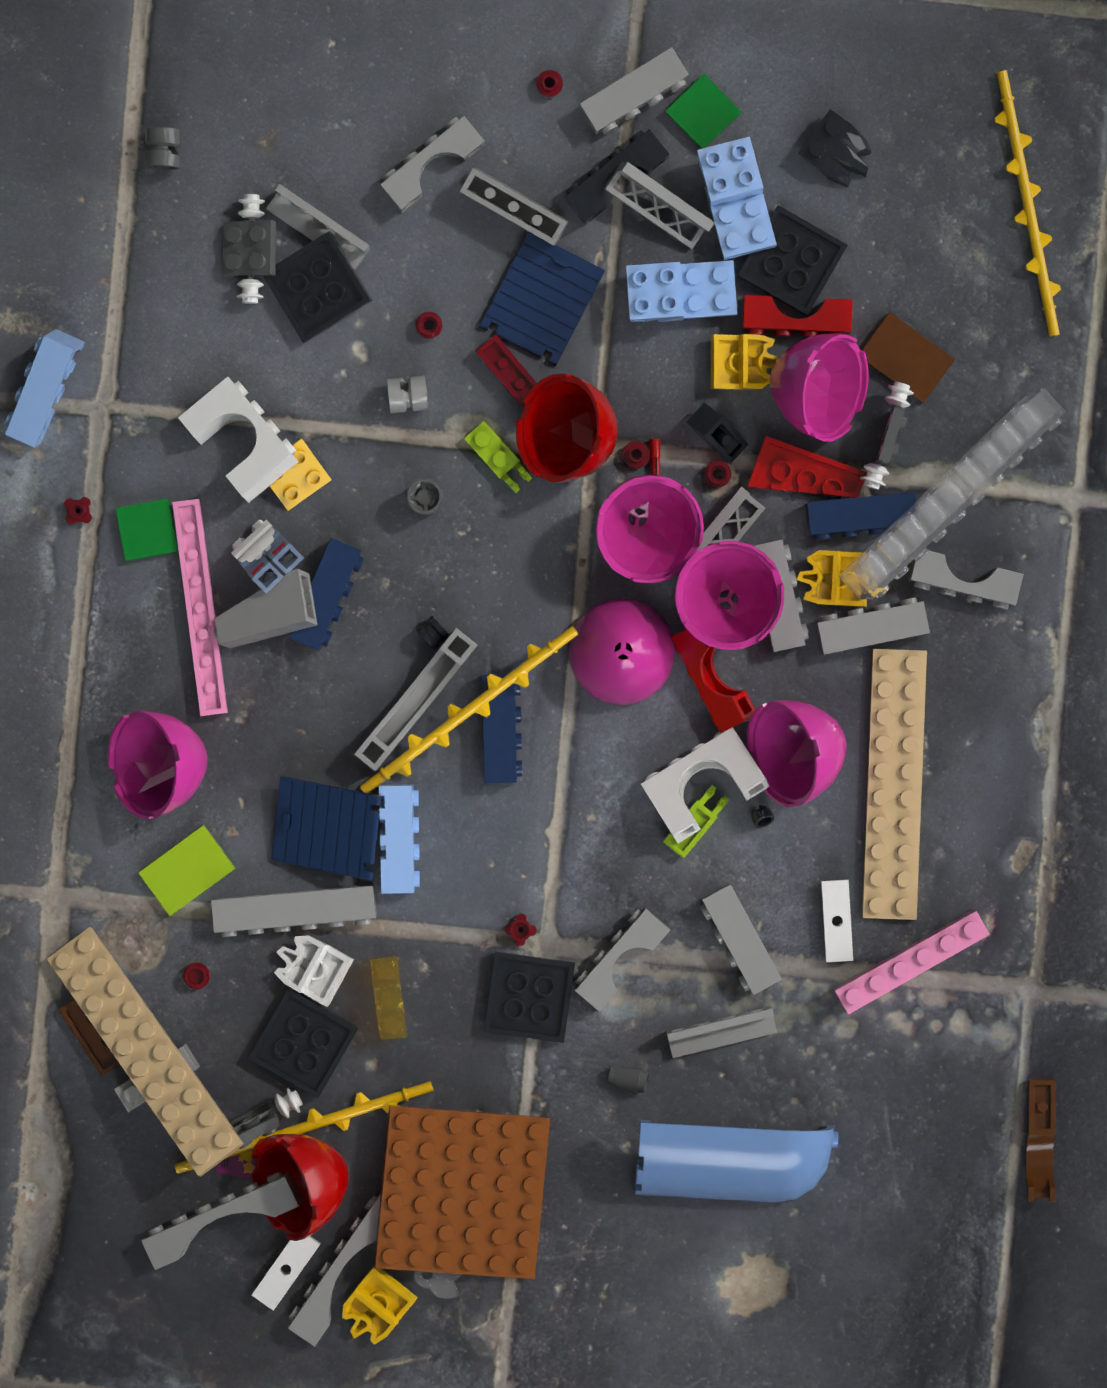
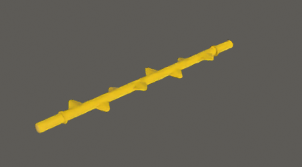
M1007 70L997 72L1002 98L1000 102L1003 103L1004 110L994 119L995 123L1008 128L1014 159L1005 168L1006 171L1017 175L1024 208L1014 219L1015 222L1026 225L1028 228L1033 259L1025 265L1027 271L1037 274L1043 303L1042 311L1045 313L1049 337L1060 335L1055 313L1056 305H1054L1052 297L1061 290L1060 285L1049 281L1043 248L1052 241L1051 235L1039 232L1033 198L1041 191V188L1029 182L1023 149L1032 142V137L1019 133L1013 103L1014 96L1011 93Z
M571 626L554 640L548 641V644L543 648L529 644L527 646L528 659L503 678L489 674L487 676L488 690L464 708H459L453 704L447 706L449 719L424 738L410 734L408 736L409 749L386 767L380 768L377 774L360 786L361 790L364 793L371 792L386 779H391L390 776L396 772L406 777L410 776V761L434 743L447 748L449 746L448 733L474 713L488 717L490 715L489 702L515 683L524 688L529 686L528 672L553 653H557L562 646L578 635L576 629Z
M431 1081L407 1089L404 1087L401 1091L373 1100H369L362 1092L356 1094L354 1106L324 1116L314 1108L309 1109L307 1121L277 1130L268 1136L303 1134L334 1123L343 1131H346L352 1117L380 1108L389 1113V1105H397L405 1100L407 1102L411 1098L432 1092L434 1089ZM261 1135L253 1139L250 1145L237 1149L226 1158L240 1155L247 1162L252 1161L251 1154L255 1144L259 1139L265 1137ZM188 1160L175 1164L177 1174L193 1169Z

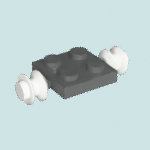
M244 194L243 199L238 200L239 203L243 204V210L239 211L238 214L245 218V221L224 222L223 276L244 277L243 280L237 283V286L242 288V293L236 297L242 298V303L257 304L258 299L264 298L258 294V288L264 286V284L256 280V276L275 275L276 221H257V219L265 215L264 212L259 210V205L265 203V200H261L260 195Z
M894 382V386L888 385V388L892 390L891 396H886L884 399L889 405H892L890 406L892 410L889 412L876 458L873 463L863 466L867 470V475L860 477L861 480H864V486L879 490L880 486H886L882 482V478L890 473L882 465L885 466L889 461L895 460L900 445L895 443L897 435L903 434L907 423V418L903 417L905 410L900 408L909 407L910 404L906 401L907 396L914 394V392L909 391V385L900 382Z
M287 1088V1095L281 1097L279 1094H276L275 1102L273 1099H270L229 1120L234 1130L244 1142V1145L238 1149L247 1147L252 1143L253 1139L261 1135L265 1137L274 1133L277 1127L280 1126L279 1112L286 1118H289V1112L292 1110L300 1113L299 1106L303 1104L296 1090L291 1092Z

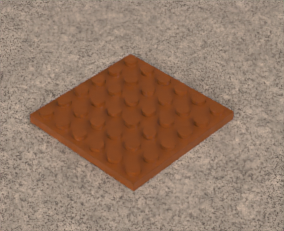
M389 1105L374 1267L378 1269L535 1279L550 1118L544 1116Z

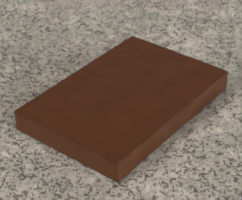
M889 312L862 349L871 367L893 383L900 382L909 385V391L914 392L911 396L922 404L955 360L891 312Z
M75 999L58 1009L101 1077L120 1065Z

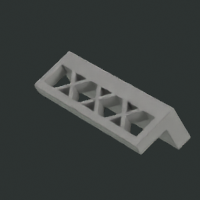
M621 162L604 190L689 249H693L704 231L709 232L715 223L629 162ZM621 175L629 180L631 192L621 194L613 188ZM635 185L641 188V190H635ZM647 192L651 195L653 207L644 209L640 207L636 194ZM632 195L633 201H631L626 196ZM656 199H657L659 202H661L663 205H658V206H657V201H656ZM668 207L673 212L674 222L665 224L660 221L658 209ZM653 210L654 216L647 211ZM678 215H680L685 220L679 221ZM690 222L697 227L690 240L682 236L680 224ZM675 225L676 231L669 226Z
M279 184L275 189L276 195L266 210L311 241L331 231L356 271L369 252L370 246Z
M741 487L703 533V541L697 551L707 547L708 544H715L721 541H739L764 511L765 507ZM746 499L757 508V511L751 518L739 519L738 507ZM734 512H736V519L729 520ZM748 521V522L743 526V528L740 529V522ZM737 522L738 534L734 539L722 540L721 528L725 523ZM719 533V540L711 541Z
M771 1006L666 1031L672 1058L777 1033L773 1009Z

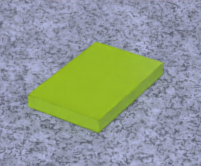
M203 825L141 870L139 875L169 916H171L236 868L206 826Z

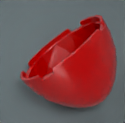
M562 373L541 379L525 396L523 400L525 406L521 419L516 421V442L523 463L533 475L554 483L574 481L594 473L607 461L616 445L618 423L609 400L600 390L581 378Z
M304 1134L272 1135L259 1139L255 1144L251 1154V1158L255 1159V1171L251 1173L252 1182H257L258 1185L268 1182L266 1178L276 1172L281 1171L282 1175L291 1172L304 1199V1202L298 1207L276 1217L265 1215L275 1230L282 1229L288 1234L286 1236L288 1240L299 1241L308 1238L329 1222L342 1203L348 1188L349 1178L345 1159L333 1146Z

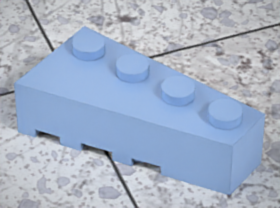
M57 329L46 334L43 338L39 337L34 347V352L37 353L34 362H29L24 373V377L27 378L24 387L20 386L14 399L15 402H18L14 412L10 411L5 421V426L8 427L5 435L34 448L41 444L55 413L52 405L59 402L65 390V385L62 384L63 379L67 380L70 373L73 372L76 365L75 361L72 360L76 351H82L85 345L84 341Z
M414 784L380 785L379 796H381L379 815L380 823H382V829H380V848L382 850L381 894L414 893L415 887H420V871H415L414 860H419L420 858L419 844H414V833H419V817H414V806H419V790H414Z

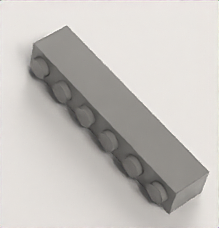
M374 885L211 900L214 933L221 932V937L237 936V931L248 930V935L264 933V928L273 927L275 932L291 931L290 926L301 925L302 930L318 928V923H328V927L345 926L344 921L355 920V925L371 924V919L377 917Z

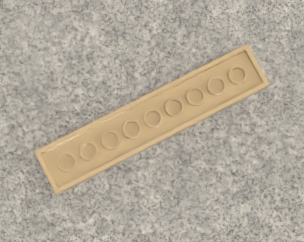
M872 649L862 918L917 920L927 651Z
M87 928L47 958L52 968L198 1176L204 1175L244 1145V1142L93 928Z

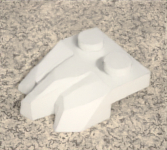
M309 935L295 936L294 942L297 946L295 951L283 946L276 952L286 962L287 966L285 968H278L274 973L287 986L328 1007L354 959Z

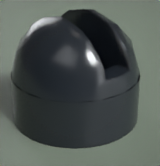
M759 805L760 809L756 810L753 808L751 818L756 828H763L770 825L775 817L769 807Z

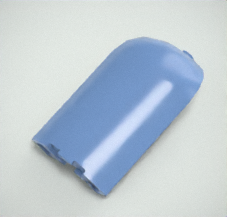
M640 1120L638 1154L639 1157H643V1160H637L634 1194L773 1203L796 1200L814 1189L826 1173L832 1148H838V1132L834 1131L833 1125H826L825 1129L798 1131L652 1123L651 1120Z

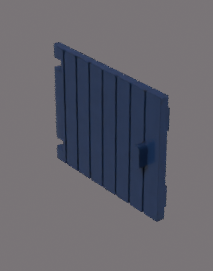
M528 231L480 327L487 331L491 322L498 325L495 331L498 337L539 358L543 357L546 350L552 353L548 363L556 366L605 270L557 245L548 243Z
M281 776L272 860L364 880H373V871L366 870L365 867L366 863L374 864L380 813L372 811V804L380 805L381 796Z

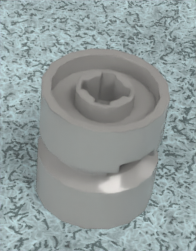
M425 375L412 376L408 381H405L402 377L387 379L391 414L406 412L408 408H411L413 411L428 410Z

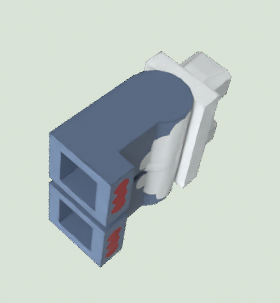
M258 520L252 526L251 531L253 533L246 539L239 538L232 544L234 551L231 553L246 570L249 577L267 594L284 578L270 560L287 575L304 557L267 520L264 522ZM293 553L292 559L288 563L283 564L284 558ZM274 572L273 577L264 583V577L268 573Z

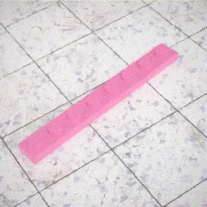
M200 499L172 502L200 716L228 713L220 647L214 635L216 616Z

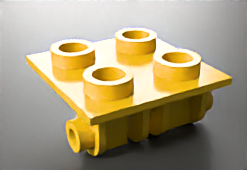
M302 438L292 445L296 449L293 455L299 462L270 485L287 511L331 481L329 475Z

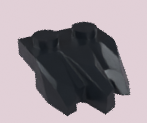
M829 109L798 152V155L818 168L819 172L831 181L849 187L851 181L848 176L849 172L866 177L868 166L859 157L861 155H869L872 152L866 138L852 124Z

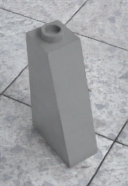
M300 569L292 570L287 575H284V578L267 594L261 589L216 617L214 635L218 643L231 649L317 626L309 573Z

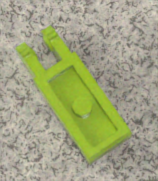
M485 421L464 438L498 478H502L515 493L520 490L519 485L506 474L513 467L517 469L519 475L527 482L532 479L531 475L519 463L520 460Z
M713 785L689 809L701 830L680 843L676 842L671 832L663 840L667 846L683 859L718 818V813L729 801L727 796L721 797L712 811L707 809L704 804L715 794L717 789Z

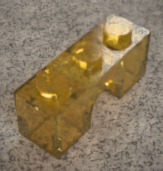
M395 954L372 957L370 964L380 1040L407 1037L408 1028L402 997L399 956Z

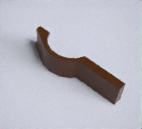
M1028 1080V1123L1025 1155L1027 1202H1034V1198H1049V1202L1055 1203L1053 1149L1056 1136V1080Z

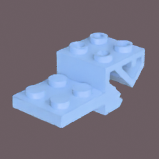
M750 136L697 150L700 171L705 183V194L713 221L715 222L714 225L723 259L727 260L776 247L777 244L763 195V184Z
M733 260L689 264L670 262L626 266L630 322H648L653 320L666 322L737 315Z

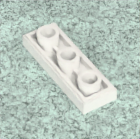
M849 880L821 881L826 962L853 961ZM840 916L842 919L841 923L837 926L833 925V917Z
M311 1236L299 1241L290 1240L254 1290L252 1296L274 1311L321 1243ZM289 1265L291 1271L289 1273L283 1272L282 1266Z

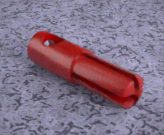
M650 439L651 475L654 476L655 472L656 476H660V439Z

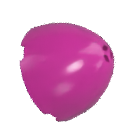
M846 334L810 336L792 345L776 360L770 374L772 397L786 420L802 433L824 442L834 441L841 438L851 429L852 426L849 423L856 412H861L867 395L869 371L866 354L859 349L856 344V338Z
M643 475L632 477L620 483L609 492L597 514V544L603 558L615 572L635 582L655 583L666 581L678 575L686 562L697 552L703 541V516L696 499L683 485L664 476ZM640 508L643 512L636 513L635 509ZM630 514L634 517L633 523L629 521ZM646 518L644 523L639 525V520Z
M721 541L697 551L686 562L678 577L675 603L683 625L696 639L710 647L722 650H739L758 643L773 630L781 617L784 606V585L776 565L764 552L750 544L738 541ZM728 591L726 597H720L723 592ZM733 594L737 597L736 604L731 600ZM721 603H727L730 608H724L721 606Z
M610 599L593 606L576 623L574 628L578 635L570 640L568 649L570 665L576 680L594 698L616 705L634 704L651 697L668 680L674 666L676 654L674 642L671 638L673 634L670 626L661 614L651 606L633 599ZM621 643V649L615 652V646ZM626 643L631 645L632 652L626 650ZM624 654L628 656V659H618V656Z
M779 700L762 704L753 712L747 729V750L752 752L753 760L770 786L764 792L776 803L784 807H793L812 801L827 790L843 766L847 746L844 732L839 723L824 710L804 701Z
M135 711L120 718L109 740L108 768L113 769L116 781V785L113 786L114 791L120 802L129 812L143 819L163 816L186 803L199 788L207 770L208 758L204 743L191 727L174 716L154 711ZM174 767V777L139 793L151 777Z

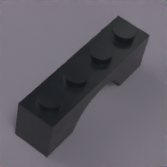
M650 129L645 133L642 130L638 131L629 139L631 142L629 146L624 150L621 147L617 148L608 156L610 159L608 163L603 167L600 164L596 165L587 173L589 176L587 180L582 184L577 181L566 190L568 195L565 197V201L585 225L606 209L604 188L621 162H629L648 175L669 158L670 154Z

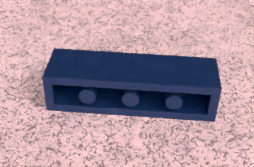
M915 492L806 503L809 536L815 535L816 540L832 539L831 534L842 533V538L859 536L858 531L869 530V535L885 534V528L895 527L896 532L912 531V526L918 525Z
M333 538L330 539L311 583L317 626L291 632L289 638L317 650H321L322 646H328L333 632L329 631L332 621L338 622L343 607L339 606L343 596L348 598L354 584L350 581L354 571L358 573L363 564L364 558L360 556L361 550Z
M495 674V676H498V677H500V678H503V677H505V676L507 675V674ZM482 675V693L488 690V675ZM515 683L489 702L490 715L488 717L483 716L484 783L517 782V777L522 776V760H517V750H522L521 733H516V723H521V706H516L515 696H521L520 685Z

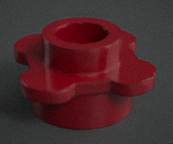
M82 497L80 500L68 498L64 502V506L67 508L65 520L68 524L74 525L76 522L87 524L91 522L90 499L87 497ZM77 508L81 510L80 513H76Z
M518 914L516 920L511 924H507L504 929L507 935H511L515 939L517 946H523L525 940L530 936H534L537 932L536 926L531 925L524 914ZM522 927L523 932H519L518 928Z

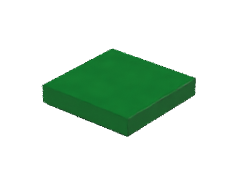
M705 74L665 111L700 149L706 148L742 113Z
M169 498L116 508L125 561L179 552Z

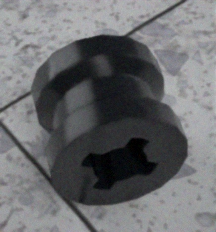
M433 616L428 619V623L425 626H420L416 629L433 649L438 646V642L441 639H446L449 636V633Z

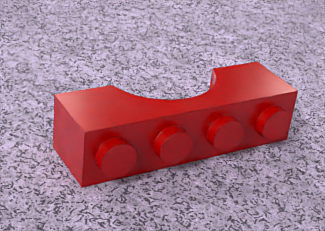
M744 295L742 330H748V334L764 335V331H775V336L790 337L791 332H800L802 337L805 338L818 335V333L849 335L852 331L853 300L826 298L819 311L808 318L794 319L779 311L772 296Z
M687 629L672 636L675 649L687 667V672L693 679L700 698L705 702L712 721L717 726L719 732L722 733L750 719L755 708L746 690H737L727 686L720 680L715 671L713 657L716 648L699 641Z

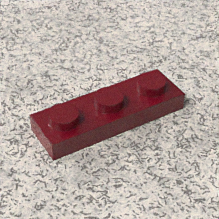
M495 334L475 352L524 409L525 403H523V400L537 382Z

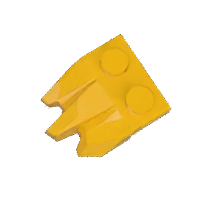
M755 334L711 335L710 389H763L769 385L770 375L767 373V369L773 368L779 357L770 355L767 349L773 346L775 339Z
M818 550L807 557V561L813 565V570L801 571L796 579L797 581L810 584L812 587L811 591L805 593L804 600L822 605L867 607L869 553Z
M373 1266L343 1304L342 1318L346 1320L353 1318L356 1320L350 1330L354 1339L364 1332H370V1340L375 1345L389 1335L418 1297L386 1271Z

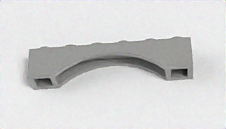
M456 628L354 755L374 771H377L478 645Z
M281 1171L268 1176L266 1178L268 1182L258 1185L257 1182H254L242 1188L243 1193L234 1196L232 1192L219 1198L220 1203L211 1207L207 1203L196 1208V1214L190 1217L182 1214L172 1219V1225L163 1228L162 1224L149 1229L147 1231L148 1236L142 1240V1243L154 1269L157 1270L179 1260L185 1255L197 1233L205 1225L218 1218L245 1212L276 1217L298 1207L304 1202V1199L292 1173L288 1172L282 1175Z
M381 1192L378 1197L373 1194L364 1207L368 1211L363 1219L360 1217L356 1218L349 1229L352 1232L347 1241L342 1239L334 1250V1253L337 1254L336 1258L332 1263L327 1261L318 1274L322 1277L318 1284L314 1285L312 1283L303 1295L307 1300L301 1308L296 1305L288 1317L291 1321L288 1329L314 1347L331 1323L332 1291L340 1272L357 1252L376 1241Z

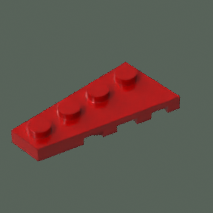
M765 436L747 487L857 498L864 483V480H861L860 477L866 476L867 472Z

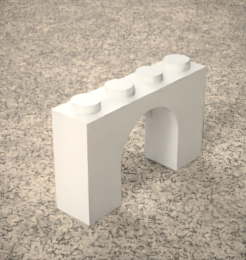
M226 377L178 418L201 445L229 423L244 421L254 425L257 439L252 453L226 475L240 495L249 503L299 461L293 455L296 449L287 439L281 441L277 436L280 430L273 421L269 419L266 422L261 415L264 411L255 400L250 403L245 397L249 392L239 380L234 384L229 377Z
M733 727L722 733L718 732L711 741L695 746L690 754L683 758L674 759L668 764L666 769L650 774L645 779V782L641 783L677 843L701 830L684 802L685 786L695 773L708 768L720 769L726 772L734 780L746 801L770 787Z

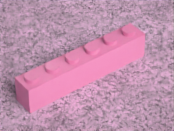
M972 909L834 987L833 990L846 1013L850 1014L990 934L977 911Z

